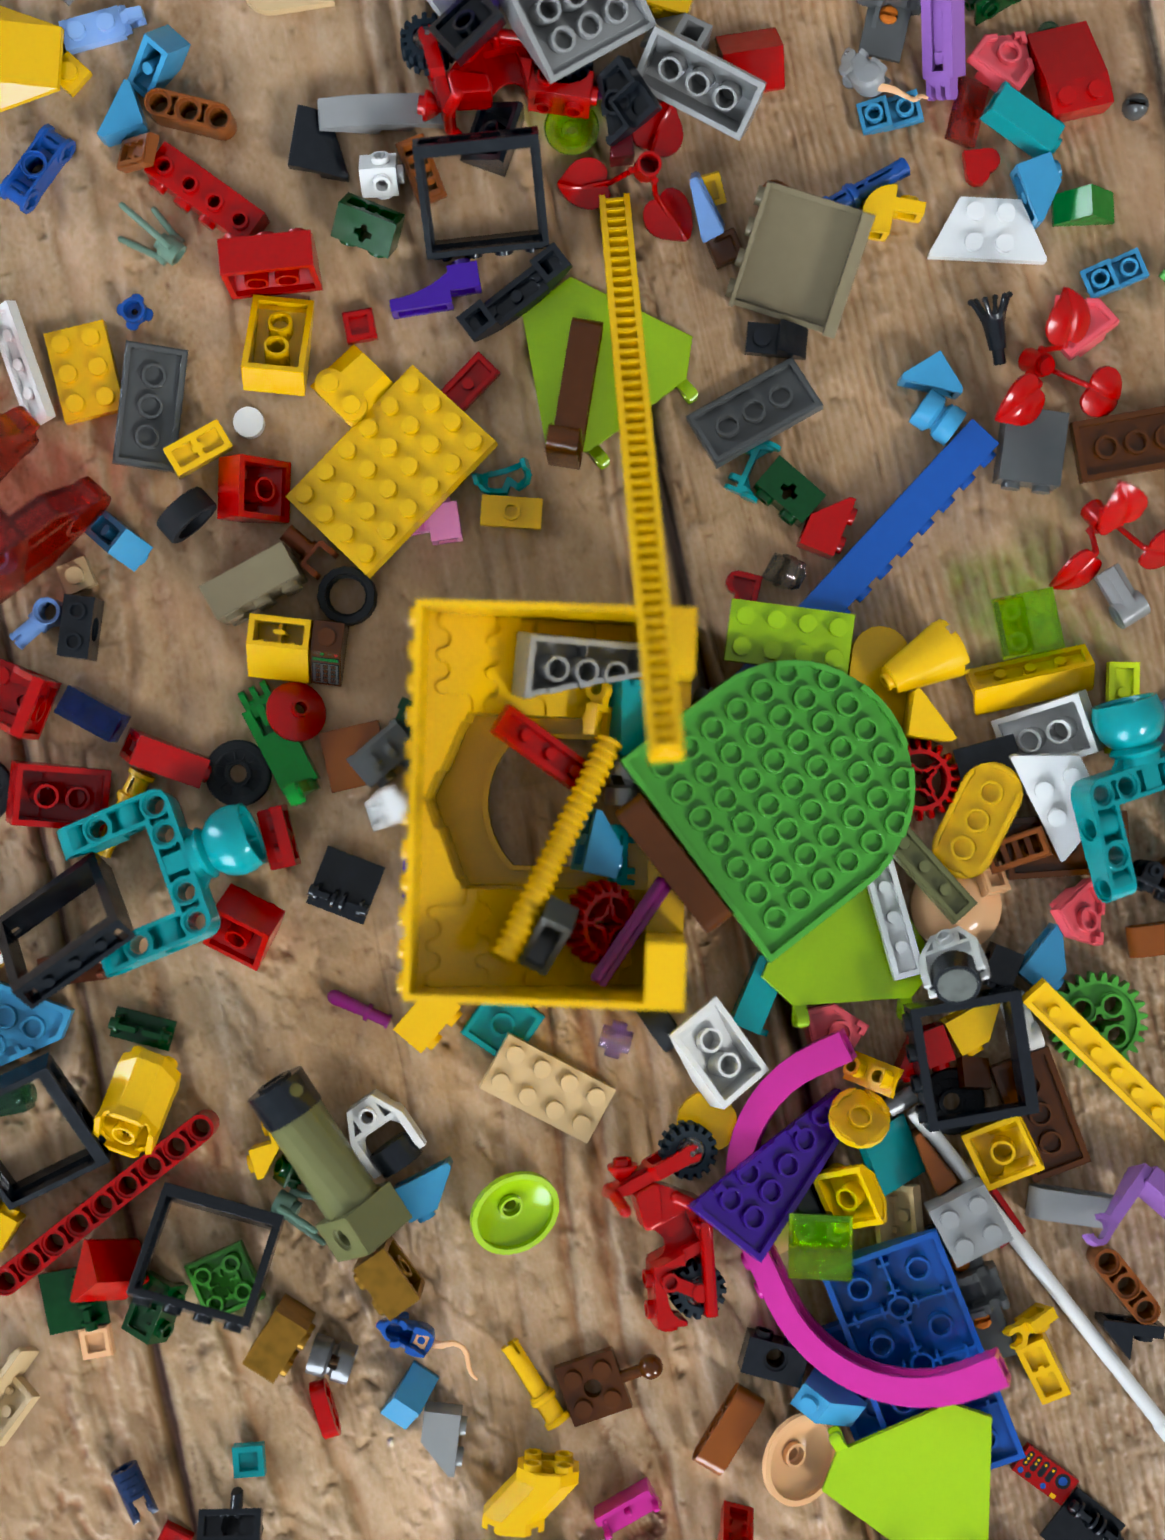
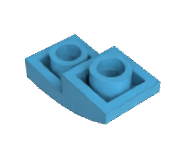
M917 89L906 92L914 97L918 95ZM883 95L856 104L863 135L883 133L924 122L920 100L918 102H911L898 95L889 98Z
M1138 247L1115 258H1108L1079 272L1090 298H1100L1149 277Z

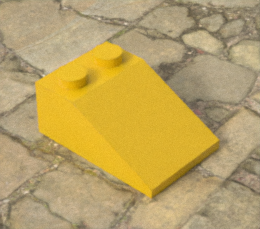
M253 294L241 362L243 390L305 396L309 373L314 300Z

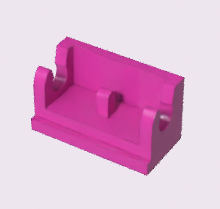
M645 1477L594 1506V1521L598 1528L602 1526L604 1537L606 1540L613 1538V1533L652 1511L655 1513L660 1511L662 1503L648 1478Z

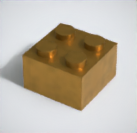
M392 1236L370 1255L358 1258L353 1269L355 1273L353 1275L354 1280L363 1291L367 1289L373 1298L372 1305L379 1315L383 1316L385 1314L388 1320L391 1321L421 1299L425 1281Z
M285 1293L241 1364L274 1384L279 1375L285 1377L299 1353L298 1350H303L312 1335L311 1333L316 1326L312 1323L316 1312Z

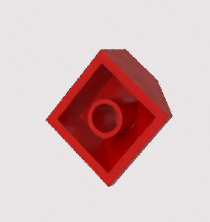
M245 454L219 457L217 519L242 523L289 524L290 501L285 496L290 492L291 462Z
M231 883L216 904L221 921L220 928L214 936L204 940L203 944L258 971L281 926L286 911Z

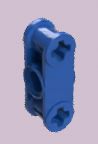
M49 123L42 126L13 170L0 184V197L14 202L24 214L31 213L57 174L72 158L76 150V142L71 138L65 139L59 135ZM43 165L40 172L32 173V169L35 166Z

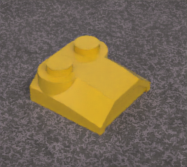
M353 344L329 368L320 371L315 378V382L310 387L336 414L353 428L367 415L372 406L394 383Z
M1021 1116L975 1124L969 1130L961 1132V1138L988 1192L1045 1170L1039 1151Z
M833 1163L820 1171L813 1184L824 1210L833 1213L832 1228L834 1232L881 1225L887 1222V1201L873 1171L863 1164L845 1166L840 1163Z

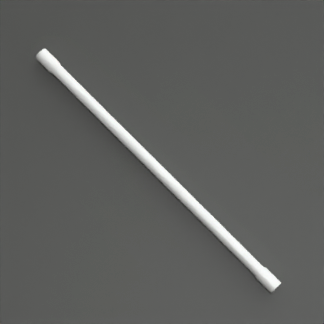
M915 1106L912 1107L906 1115L923 1136L928 1139L958 1179L964 1183L975 1177L976 1175L941 1131L929 1132L922 1124H919ZM992 1197L1014 1239L1009 1242L1010 1245L1153 1425L1154 1430L1165 1443V1415Z

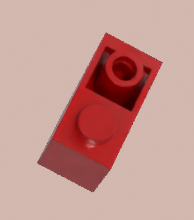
M849 497L810 514L806 519L796 547L828 560L834 557L835 553L840 555L847 539L842 536L846 525L851 526L858 511V509L854 508L856 499Z
M934 1021L922 1026L929 1069L935 1072L949 1067V1062L956 1060L944 1025L939 1021ZM907 1034L893 1065L904 1070L899 1081L903 1080V1082H911L910 1075L914 1074L913 1063H909L906 1056L905 1045L909 1044Z

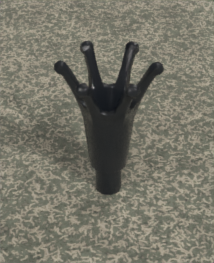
M1010 291L1002 294L999 309L997 306L998 296L996 294L992 296V311L988 297L984 296L982 298L986 311L977 298L968 301V305L972 306L983 325L989 351H992L994 366L1006 364L1004 348H1006L1005 318L1009 300L1013 296V293Z

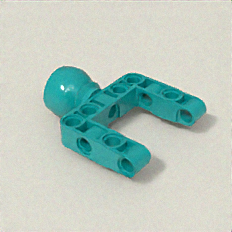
M1156 692L1127 696L1104 702L1091 708L1093 730L1098 739L1105 746L1112 749L1108 756L1115 761L1110 770L1075 782L1070 792L1093 888L1099 900L1104 903H1110L1134 894L1137 890V880L1119 805L1165 790V751L1161 749L1164 744L1157 740L1163 732L1165 725V710Z
M152 789L57 830L56 833L62 851L68 862V859L81 857L91 852L98 853L130 840V836L147 829L176 912L134 929L136 937L101 961L107 978L121 975L206 940L218 932L221 921L209 888L212 877H219L220 872L234 876L245 875L257 870L267 862L266 847L252 814L245 805L239 803L219 808L207 818L203 829L197 827L191 830L187 827L176 797L162 790ZM163 799L164 807L160 813L156 814L155 805L159 800ZM106 823L107 832L103 837H100L99 829ZM173 828L174 837L171 841L166 842L165 834L167 830ZM193 885L195 894L192 899L187 900L186 890L189 886ZM204 914L205 925L198 930L196 919L199 915ZM146 938L148 947L144 953H141L139 944L142 939Z

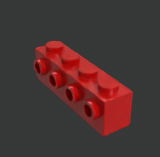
M166 141L163 142L156 152L153 166L143 170L150 179L148 183L150 187L161 195L167 192L175 198L173 200L175 205L186 213L192 210L200 216L198 218L200 223L211 231L217 228L224 233L223 238L232 234L242 236L257 235L259 232L264 231L270 223L264 211Z

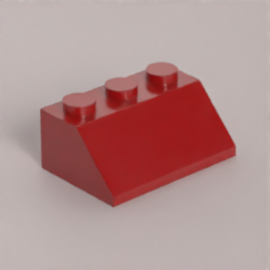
M292 228L288 232L279 233L262 231L257 235L250 236L232 234L226 238L217 239L220 276L232 300L253 298V294L273 296L323 290L316 244L311 229Z

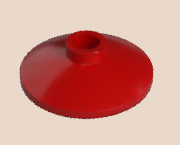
M288 682L278 686L270 694L266 703V717L271 728L280 737L292 742H303L312 739L321 731L326 720V708L321 696L312 687L300 682ZM296 704H299L303 707V714L298 713L296 711Z

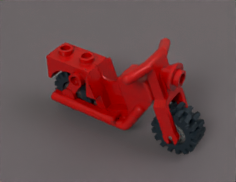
M427 12L421 13V19L414 15L411 17L412 23L407 20L404 23V29L401 28L400 44L403 61H406L409 69L414 67V72L419 75L421 70H424L430 89H426L424 95H419L417 114H421L423 121L427 122L441 113L447 135L463 134L456 125V110L490 109L493 106V96L500 88L508 84H516L521 87L528 112L534 111L543 114L548 113L571 118L589 119L591 105L597 106L599 91L598 86H594L593 61L550 84L513 29H500L462 67L455 62L446 77L445 71L449 69V63L453 64L455 60L428 30V27L438 19L437 13L432 12L431 18H427Z
M680 1120L678 1125L673 1123L669 1125L670 1130L668 1132L664 1130L661 1134L664 1136L663 1141L659 1140L658 1142L661 1149L644 1158L639 1166L638 1163L631 1161V1157L628 1156L613 1158V1163L607 1165V1170L616 1180L606 1183L602 1189V1195L609 1198L619 1214L625 1218L629 1217L632 1211L623 1196H630L640 1225L647 1231H656L664 1240L662 1247L647 1254L645 1258L646 1269L642 1270L643 1285L648 1290V1300L644 1301L646 1319H650L656 1329L664 1332H671L677 1330L678 1327L688 1326V1321L683 1317L682 1313L688 1318L693 1316L695 1319H701V1315H704L706 1318L718 1317V1310L720 1309L718 1302L723 1304L725 1298L722 1296V1293L726 1294V1287L723 1285L726 1282L721 1273L715 1268L713 1226L687 1207L699 1196L661 1181L672 1174L680 1179L693 1180L692 1177L694 1176L700 1179L703 1177L702 1172L708 1174L711 1171L708 1168L710 1164L715 1165L716 1160L713 1156L718 1155V1149L714 1146L717 1144L716 1140L706 1128L692 1120H688V1122ZM668 1295L670 1296L669 1299L678 1310H673L670 1308Z

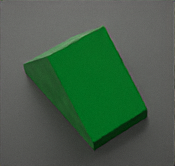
M1094 184L1057 193L1051 203L1052 227L1110 225L1115 223L1113 192Z

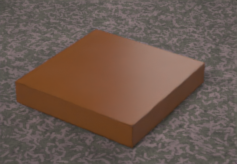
M379 720L318 733L332 793L367 785L346 759L350 755H354L381 731Z

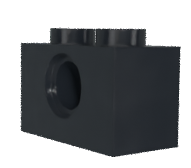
M64 594L57 656L97 661L104 608L103 600L95 597Z
M757 1326L756 1329L747 1327L738 1365L741 1373L800 1388L807 1360L796 1350L786 1336L774 1335L771 1329ZM778 1349L782 1351V1354L778 1359L770 1360L767 1358L769 1351Z

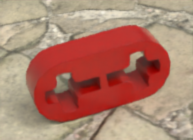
M323 1378L310 1382V1397L323 1438L326 1440L341 1435L340 1419L327 1379Z

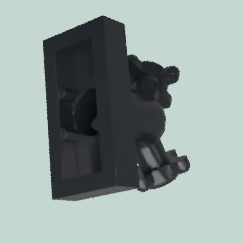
M235 1487L231 1491L230 1509H199L197 1540H262L264 1529L263 1509L242 1508L243 1489Z

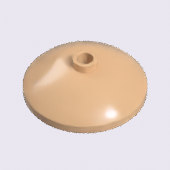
M975 877L968 879L956 878L977 902L956 924H952L915 883L909 902L910 916L917 931L925 941H928L930 936L937 934L941 930L960 926L977 937L981 945L987 941L997 928L1002 911L1001 896L996 894L981 897Z
M798 1413L786 1419L774 1431L767 1443L762 1461L763 1481L773 1498L784 1505L798 1507L813 1502L824 1493L822 1486L836 1452L829 1441L828 1428L834 1425L816 1424L803 1413Z

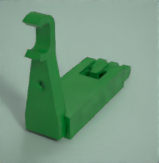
M263 680L259 684L264 694L260 695L254 685L248 688L253 697L250 701L244 691L237 693L246 711L242 715L283 795L286 796L291 807L297 806L307 801L306 795L321 788L317 781L320 779V776L303 743L288 741L280 737L269 725L266 717V703L272 691L266 680Z

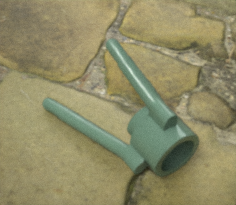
M123 202L119 203V207L156 239L154 248L157 249V252L123 236L118 237L119 242L156 259L163 266L167 262L173 266L180 261L187 250V246L183 244L185 240L175 232L156 207H152L151 211L169 235L166 233L160 234Z
M291 1188L289 1192L282 1189L276 1196L270 1212L284 1215L286 1221L320 1245L325 1246L326 1242L324 1239L316 1234L318 1232L317 1228L298 1216L303 1204L298 1199L313 1200L311 1195L298 1189Z

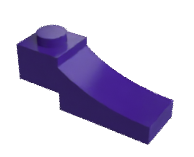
M468 258L457 259L452 262L453 265H446L447 272L431 285L410 295L390 299V308L394 320L454 310L452 298L482 293L477 261H470Z

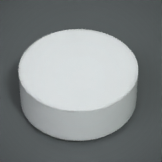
M243 407L235 413L233 426L236 432L243 438L254 439L263 433L265 419L256 408Z

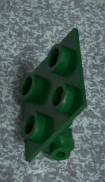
M77 1267L38 1275L50 1335L85 1328L86 1332L98 1329V1325L111 1322L107 1301L75 1303L70 1301Z

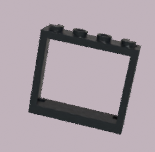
M537 126L416 138L412 140L427 260L443 259V262L452 260V257L457 256L477 259L486 253L507 256L515 250L524 249L528 253H535L534 250L549 246ZM530 148L538 230L435 240L425 165L426 158Z
M94 852L89 853L0 916V951L12 994L32 1010L136 937L113 870ZM96 884L107 917L27 972L18 938ZM18 926L19 929H18L17 931H15L14 933H12L11 930H13L14 928H16V927ZM117 929L123 931L118 935L115 933Z
M1009 985L981 990L975 999L960 1005L947 1004L939 998L903 1004L905 1014H902L903 1021L901 1025L903 1031L908 1032L909 1044L905 1045L908 1062L913 1063L914 1074L910 1075L912 1090L914 1094H918L919 1105H915V1112L918 1115L919 1124H922L929 1132L1040 1113L1020 989ZM1002 1003L1018 1102L937 1116L921 1017Z
M49 1052L0 1075V1096L38 1078L86 1149L18 1182L14 1180L0 1160V1198L9 1210L110 1162L111 1151L104 1146L106 1139L102 1135L97 1138L93 1134L94 1118Z
M165 1182L126 1293L129 1297L133 1298V1304L150 1308L151 1303L163 1306L162 1312L180 1317L181 1313L185 1312L194 1315L192 1320L202 1324L211 1325L212 1320L224 1323L223 1329L241 1334L242 1329L250 1331L285 1222L284 1215ZM172 1202L271 1230L243 1317L142 1289Z

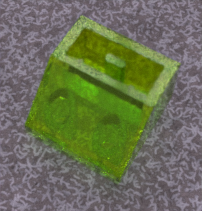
M1053 587L991 599L1003 660L1065 647Z
M789 1213L788 1278L852 1282L854 1279L853 1216Z

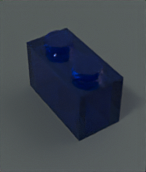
M68 685L54 710V713L107 742L114 743L118 742L132 717L80 687Z

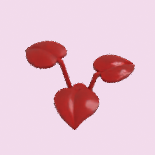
M660 102L659 104L663 109L633 132L634 144L639 148L647 149L638 157L633 167H629L628 170L607 180L608 172L605 165L596 158L584 157L572 163L557 181V187L567 201L581 209L595 210L599 209V195H605V198H610L609 185H613L634 174L635 178L640 182H651L654 200L649 201L643 209V223L648 232L663 240L686 242L690 239L693 218L690 204L685 195L673 187L665 189L660 195L658 194L657 183L659 180L656 176L662 167L661 158L675 154L683 141V127L677 109L666 102Z
M1063 287L1061 295L1047 319L1045 333L1048 341L1053 345L1047 347L1040 345L1038 349L1029 347L1020 354L1018 366L1025 374L1020 376L1007 392L997 411L995 421L1017 426L1028 425L1035 421L1045 403V395L1040 390L1043 382L1039 377H1045L1051 373L1087 388L1079 401L1081 409L1087 415L1103 417L1110 414L1117 406L1122 390V379L1118 370L1111 366L1100 367L1092 374L1088 383L1055 369V361L1052 355L1047 353L1066 349L1069 342H1080L1088 331L1090 325L1089 307L1084 298L1073 289Z
M1119 480L1113 495L1106 504L1100 499H1094L1082 508L1080 514L1089 525L1085 531L1090 537L1092 551L1083 549L1073 555L1049 584L1050 588L1055 590L1076 589L1090 582L1102 565L1101 560L1097 557L1099 548L1095 534L1107 535L1114 529H1117L1144 551L1138 559V563L1143 568L1151 570L1165 565V529L1157 533L1151 539L1149 545H1146L1123 527L1125 523L1137 520L1148 505L1147 496L1140 488Z

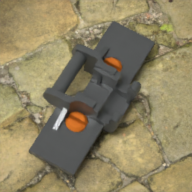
M856 0L858 4L868 7L858 53L863 48L869 54V57L899 63L910 16L921 14V0Z
M934 1223L925 1226V1230L936 1228ZM939 1234L984 1351L998 1347L1003 1358L1016 1355V1351L1009 1346L1014 1342L1012 1336H1006L1002 1333V1330L1007 1326L1002 1309L1007 1310L1011 1305L994 1261H984L983 1256H980L957 1268Z

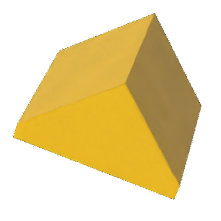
M920 687L907 691L902 725L906 738H918L925 741L932 740V742L939 743L950 742L957 738Z

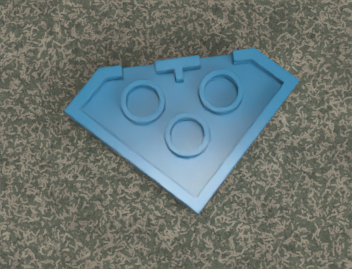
M0 981V1067L63 1039L75 1009L47 999L32 1010L12 994L10 984Z

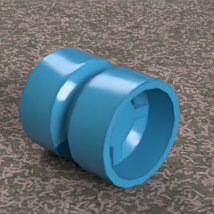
M931 389L908 422L920 431L929 428L932 439L944 446L957 430L967 412L957 405L945 406L946 398L934 389Z

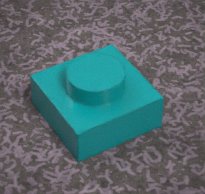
M265 1441L233 1444L234 1478L261 1477L266 1475Z

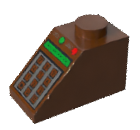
M314 620L310 646V683L342 687L349 626L345 623Z

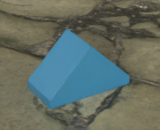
M125 79L97 132L98 137L108 147L121 144L124 139L150 132L138 95L131 83Z
M941 350L904 372L897 382V386L926 393L934 389L942 396L955 400L963 391L962 384Z
M414 1360L380 1413L406 1430L420 1415L439 1380V1376Z

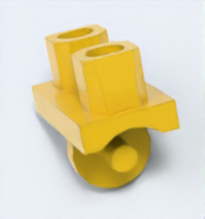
M855 1051L857 1057L845 1064L842 1069L844 1073L843 1079L893 1099L896 1085L904 1070Z

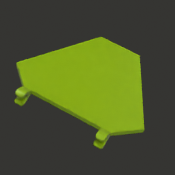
M570 277L522 315L545 444L548 426L555 422L572 318L603 322L602 340L583 449L584 453L590 454L599 469L603 470L610 465V458L599 445L619 431L607 294ZM641 311L650 405L653 406L675 388L678 389L687 404H692L698 399V391L687 380L693 336Z
M867 887L773 962H766L761 974V978L792 1005L791 1021L795 1028H805L810 1025L806 1005L897 999L896 1015L899 1020H902V1014H905L903 1004L913 1003L912 996L923 984L920 974L893 981ZM910 918L919 953L921 954L926 944Z
M962 1404L935 1407L848 1445L839 1426L835 1425L828 1428L829 1441L836 1452L823 1483L822 1491L887 1539L989 1540L991 1414Z

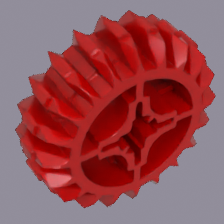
M916 738L913 739L912 748L908 743L907 748L910 756L920 754L933 761L930 765H926L921 769L915 766L914 763H911L916 775L926 773L920 780L923 788L920 785H916L915 791L919 792L922 797H926L929 802L923 805H914L913 808L916 821H923L924 811L929 819L935 818L933 808L939 813L946 812L942 802L944 801L947 804L953 802L948 793H956L958 788L952 787L951 781H960V776H951L950 771L956 770L958 765H947L946 762L952 758V754L946 753L940 756L943 751L942 745H937L931 750L932 740H926L921 748V741ZM939 770L941 784L938 793L935 794L931 781Z
M599 880L585 882V886L576 887V894L568 895L570 905L579 909L573 930L564 944L571 948L570 954L579 957V960L584 963L599 964L635 910L632 907L636 901L628 898L629 891L622 889L621 885L615 882ZM596 921H598V922L604 921L603 924H602V923L595 924Z

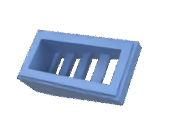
M695 171L690 176V188L702 242L705 243L724 233L725 223L699 171Z

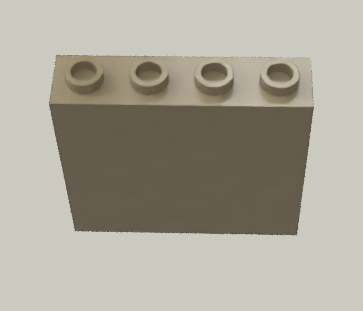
M768 180L766 187L759 185L754 204L759 206L756 218L749 217L744 235L750 238L747 248L739 249L734 266L740 267L737 279L730 278L725 294L726 297L731 298L728 306L733 307V305L780 320L785 319L800 326L822 332V335L834 339L875 219V214Z

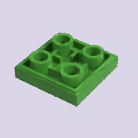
M242 1240L187 1263L184 1266L200 1305L227 1313H232L247 1306L257 1272ZM263 1288V1291H262L260 1300H262V1299H264V1298L266 1297V1293H265V1291H264V1288Z

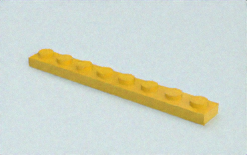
M1042 977L1022 995L1023 1003L1165 1141V1096Z

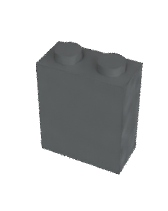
M1042 409L1037 419L1028 425L1017 426L1000 423L999 445L996 450L997 455L992 483L1001 484V489L1018 491L1020 487L1031 488V493L1048 495L1050 491L1060 487L1070 413Z

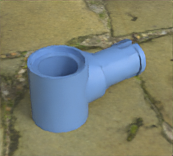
M49 597L38 599L33 605L32 612L28 615L29 619L13 633L9 634L12 641L15 640L16 642L14 643L23 650L41 632L46 633L52 627H59L63 603ZM53 604L56 608V614L51 620H47L45 610Z

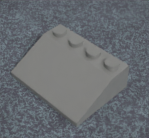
M498 0L513 31L550 84L647 32L657 24L646 0Z

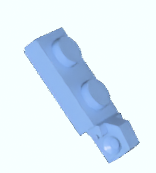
M115 5L58 21L59 26L64 29L66 51L72 55L127 40V36L133 34V28L147 25L144 11L140 5L126 8L125 5Z

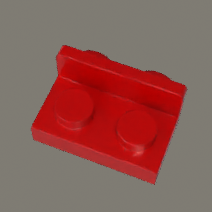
M287 804L258 811L257 817L270 869L277 870L301 864Z

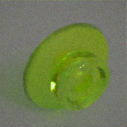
M590 109L589 119L548 114L545 119L544 132L547 141L556 151L565 155H578L589 150L596 142L599 134V121L592 109ZM574 127L577 129V132L570 134L566 130Z

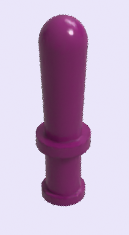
M331 990L327 995V999L331 1004L362 1016L364 1021L369 1019L384 1026L383 1028L387 1029L393 1017L392 1014L388 1015L373 1008V1004L370 1003L368 1006L339 990Z

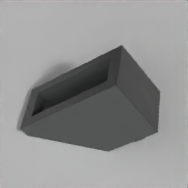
M552 895L545 904V908L541 911L540 918L536 920L537 924L531 930L532 935L528 937V943L523 947L522 955L518 957L519 964L543 976H546L570 936L579 913V909Z

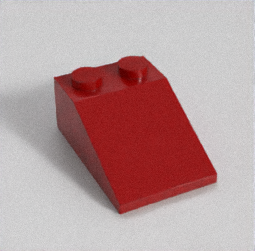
M1086 21L1026 35L1029 57L1032 58L1035 68L1033 75L1038 99L1043 110L1057 120L1067 122L1102 114L1114 103L1108 70Z
M11 760L5 821L16 826L62 828L106 809L109 803L112 770ZM106 823L100 827L99 831H103Z

